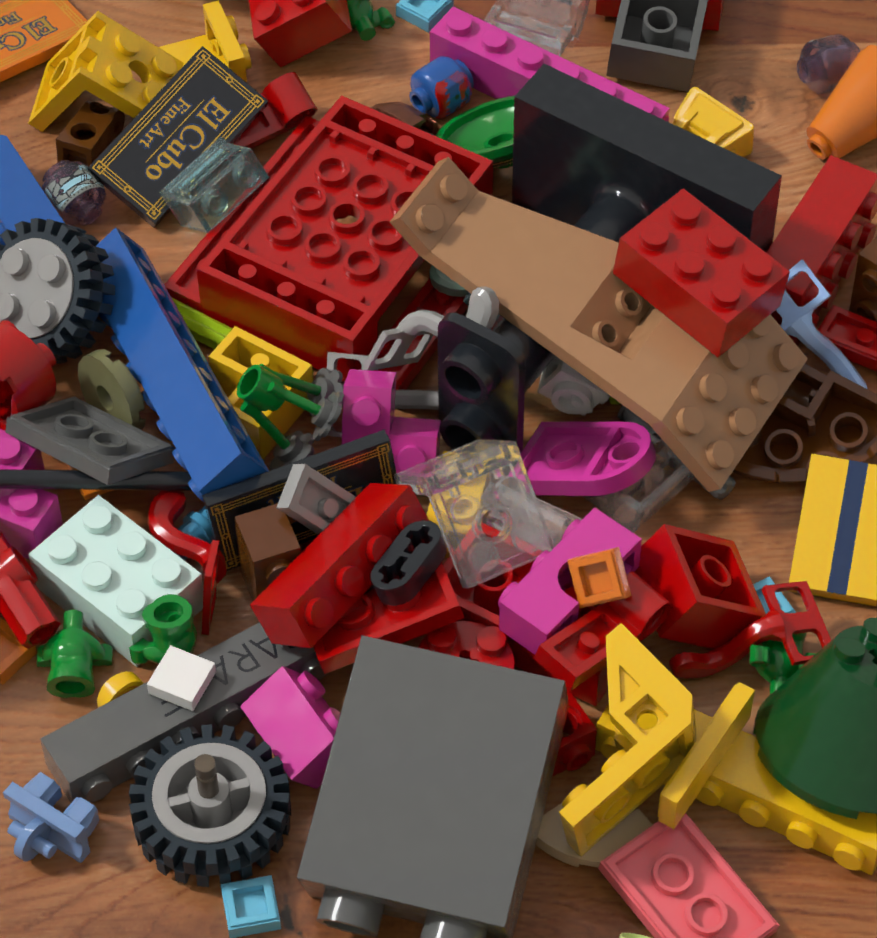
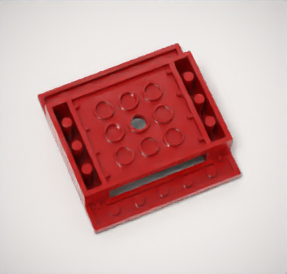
M341 95L320 121L306 116L164 285L172 298L231 328L236 326L312 364V367L318 370L327 368L328 352L369 355L378 340L377 321L425 261L390 223L391 219L437 162L447 157L456 164L478 191L493 196V161ZM349 216L358 219L351 224H342L336 221L337 219ZM429 278L391 329H396L408 314L418 310L434 311L443 316L448 313L463 315L469 307L470 296L456 297L441 293L431 285ZM424 335L415 337L405 354L413 352ZM433 335L418 362L372 371L396 372V390H406L438 348V337ZM390 340L383 346L377 359L383 358L388 354L395 340ZM346 358L338 360L337 370L342 373L343 382L347 378L349 369H362L359 360Z

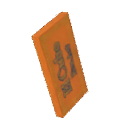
M7 0L0 3V83L50 60L88 20L68 0Z

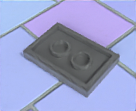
M76 397L13 414L7 417L5 432L106 485L174 463L172 451L176 448L173 445Z

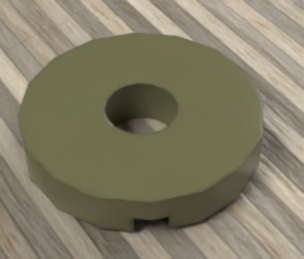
M105 349L95 350L83 356L78 363V378L86 403L142 430L145 427L146 419L140 418L139 412L144 410V399L128 367L119 359L112 362L109 358L111 352Z

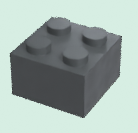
M621 0L606 76L689 92L708 0Z

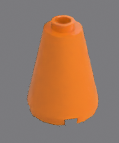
M869 45L857 54L807 128L806 132L809 138L807 145L818 158L824 160L832 155L840 159L877 138V46Z

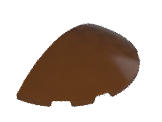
M804 364L733 470V473L771 483L806 482L811 454L865 462L876 457L877 394L831 370L826 375Z

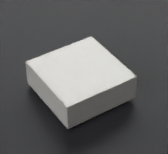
M170 645L147 683L148 694L194 711L216 674L215 663Z

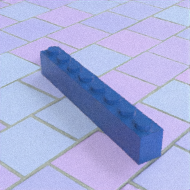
M115 227L96 246L105 249L109 257L101 263L111 265L114 276L103 279V282L115 285V295H103L102 302L113 305L111 315L99 313V316L114 331L115 334L111 339L115 346L127 356L129 362L126 366L133 377L142 384L144 391L141 394L144 401L151 409L157 412L160 418L156 422L158 428L173 442L176 448L172 451L174 458L189 472L192 478L188 482L189 487L203 501L202 495L268 472V468L144 248Z

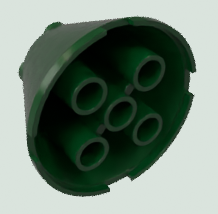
M868 618L864 621L863 626L845 629L833 638L763 701L757 711L753 725V734L756 735L760 746L758 756L769 773L780 784L796 796L818 808L853 819H857L859 812L877 814V618Z

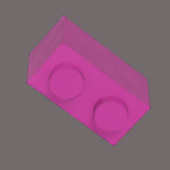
M281 666L240 707L262 739L271 747L274 756H279L283 763V769L290 779L317 789L323 781L341 713L337 709L329 707L322 697L326 691L315 676L308 671H304L301 674Z

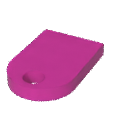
M541 422L508 472L504 482L509 495H607L628 488L642 479L655 463L656 450L648 430L642 425L633 422Z

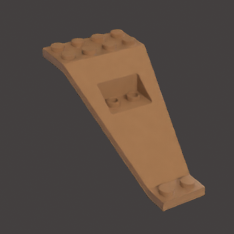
M449 157L437 162L390 221L420 257L472 294V291L478 287L486 286L491 288L499 300V315L648 423L708 492L719 490L723 487L808 359L771 314L717 358L613 274L618 242L478 191Z

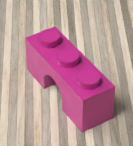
M594 507L582 520L576 519L567 527L562 540L550 552L545 550L535 559L530 572L519 583L512 582L503 591L498 601V606L500 607L499 630L533 654H536L541 643L578 619L579 602L564 592V590L574 586L567 559L619 547L626 574L631 571L635 572L639 567L642 539Z

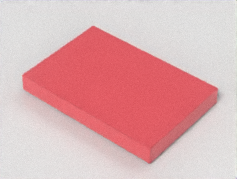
M686 813L675 829L658 821L606 857L599 864V871L654 938H769L777 932L780 926Z

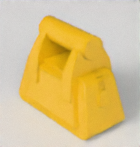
M692 87L675 113L673 125L741 157L751 154L753 152L754 139L753 124L698 87Z

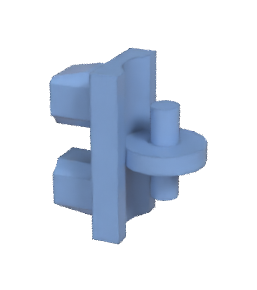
M39 772L23 788L12 781L5 789L3 796L10 801L8 815L13 820L8 827L7 833L17 839L14 846L16 857L23 861H29L40 853L50 859L56 850L59 849L79 863L84 861L90 853L88 837L99 822L98 810L95 805L82 797H76L63 813L53 806L62 797L61 788L53 779L42 772Z

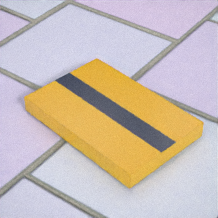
M811 454L789 583L807 581L814 596L877 607L876 464Z

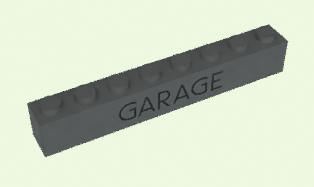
M372 585V586L364 593V595L367 594V593H368L369 591H371L372 589H374V586ZM259 622L197 655L214 662L216 674L194 711L148 694V682L40 738L45 763L71 803L76 797H82L88 802L98 801L104 798L112 788L134 778V772L138 765L146 768L144 756L151 748L160 755L162 753L160 741L170 736L175 745L181 743L179 731L189 727L193 739L203 737L201 725L212 724L214 733L223 730L224 725L235 727L246 716L240 706L281 666L301 674L304 671H308L320 681L327 674H324L314 647L305 648L272 644Z

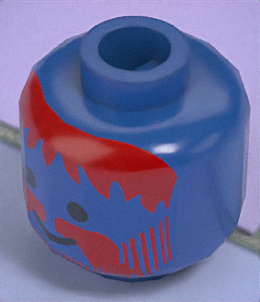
M440 56L412 75L410 82L411 92L409 94L410 101L414 108L423 114L427 113L435 119H444L470 101L474 85L472 74L468 67L460 60Z

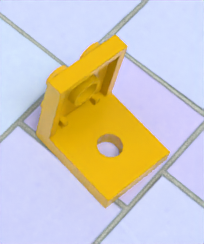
M97 11L47 62L28 124L43 132L85 90L135 118L183 67L184 62ZM132 71L140 77L142 83L133 78Z

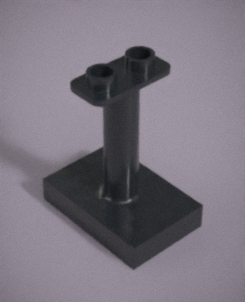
M543 64L514 96L513 204L619 243L620 238L684 188L763 251L767 252L773 243L782 175L546 64ZM448 313L438 324V419L441 420L440 433L445 443L455 453H472L479 457H488L505 466L514 465L523 451L525 393L555 358V355L501 315L497 316L491 330L458 313Z

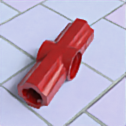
M0 530V612L22 646L30 649L36 645H43L56 634L61 622L35 583L38 581V578L33 568L15 547L10 546Z

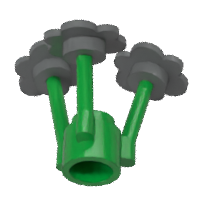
M263 364L253 365L244 372L237 386V396L244 401L240 410L253 417L277 443L273 451L274 458L269 466L270 470L312 456L314 453V448L312 447L314 441H319L322 437L325 438L329 434L332 425L336 422L342 410L341 403H343L344 384L341 383L343 375L340 371L322 368L317 372L312 383L273 371ZM285 386L306 392L308 399L287 390ZM284 401L290 402L308 411L312 416L311 423L316 425L313 435L311 433L303 434L302 431H295L285 437L262 411H276L282 406Z

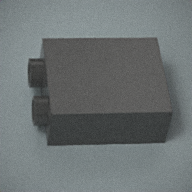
M361 635L297 874V879L309 896L321 899L316 921L344 932L377 937L384 914L422 923L423 928L420 938H513L569 710L565 681Z

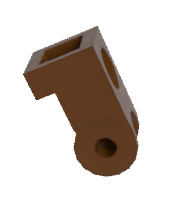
M92 100L86 101L56 138L58 169L72 162L89 167L123 131L125 122L124 112L115 107L105 106ZM78 166L70 174L66 175H71L78 168Z

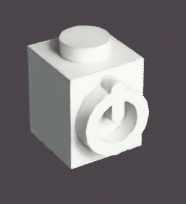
M557 356L542 372L537 391L550 398L552 404L558 410L567 414H581L583 416L587 413H592L593 408L597 404H604L610 397V395Z

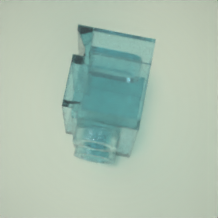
M219 137L159 193L181 226L209 233L263 184L269 176L251 148L231 144L224 138Z

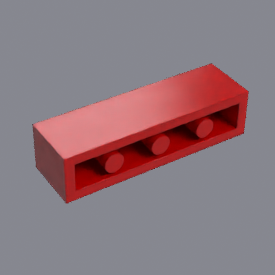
M370 483L250 604L272 644L312 648L373 585L371 581L372 569L400 532L414 522L429 521L411 485Z

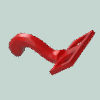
M164 490L156 495L150 504L148 512L149 530L154 538L174 553L196 560L201 564L204 573L201 634L209 635L217 599V584L226 576L227 572L225 557L219 550L218 540H212V543L184 533L175 527L174 522L184 512L186 507V497L181 491Z
M807 581L763 586L761 590L770 610L765 616L752 622L731 640L712 651L704 653L681 652L676 654L669 660L673 675L679 679H694L716 674L745 657L750 652V645H758L768 640L783 642L792 666L808 662L814 655L804 656L800 654L792 634L812 632L817 635L822 648L831 641V638ZM797 591L801 595L807 611L785 613L778 603L775 592Z

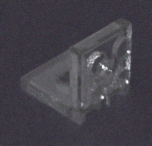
M478 439L394 474L397 484L411 485L415 494L429 497L462 588H472L535 561L543 551L548 550L550 552L554 548L516 441ZM495 509L503 518V528L497 536L489 538L484 534L481 522L483 516L488 511Z

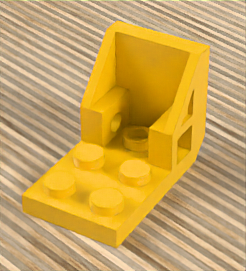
M622 623L606 635L609 715L611 722L614 724L615 746L619 751L614 753L601 768L603 774L588 787L585 784H581L573 789L562 802L564 808L559 811L566 841L580 857L668 781L696 742L692 694Z

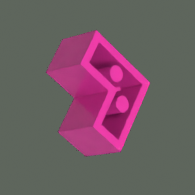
M349 369L343 389L342 444L385 430L391 442L397 479L435 482L439 466L441 420L395 417L396 372Z
M0 429V469L45 470L42 453L39 449ZM0 489V530L10 546L15 547L24 558L29 559L28 554L63 525L58 495L43 489Z

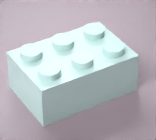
M100 495L92 499L28 554L31 567L38 578V581L35 583L38 589L65 611H81L83 613V625L104 642L111 645L114 650L136 667L140 664L132 662L129 647L142 638L147 641H153L151 632L146 627L142 618V612L147 605L163 595L174 594L185 598L191 604L193 617L203 609L204 589L202 574Z

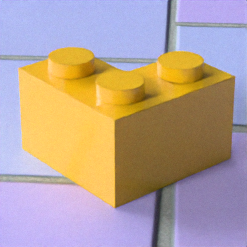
M234 326L208 356L209 365L261 458L264 459L277 443L253 417L240 410L244 401L237 396V386L242 375L249 367L263 364L273 371L312 383V364ZM285 386L287 390L308 399L306 392ZM284 401L278 410L262 412L284 435L303 413L304 409Z

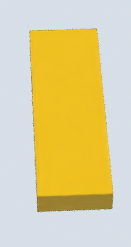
M741 682L735 684L661 791L658 808L659 822L672 829L676 828L750 719L754 689Z

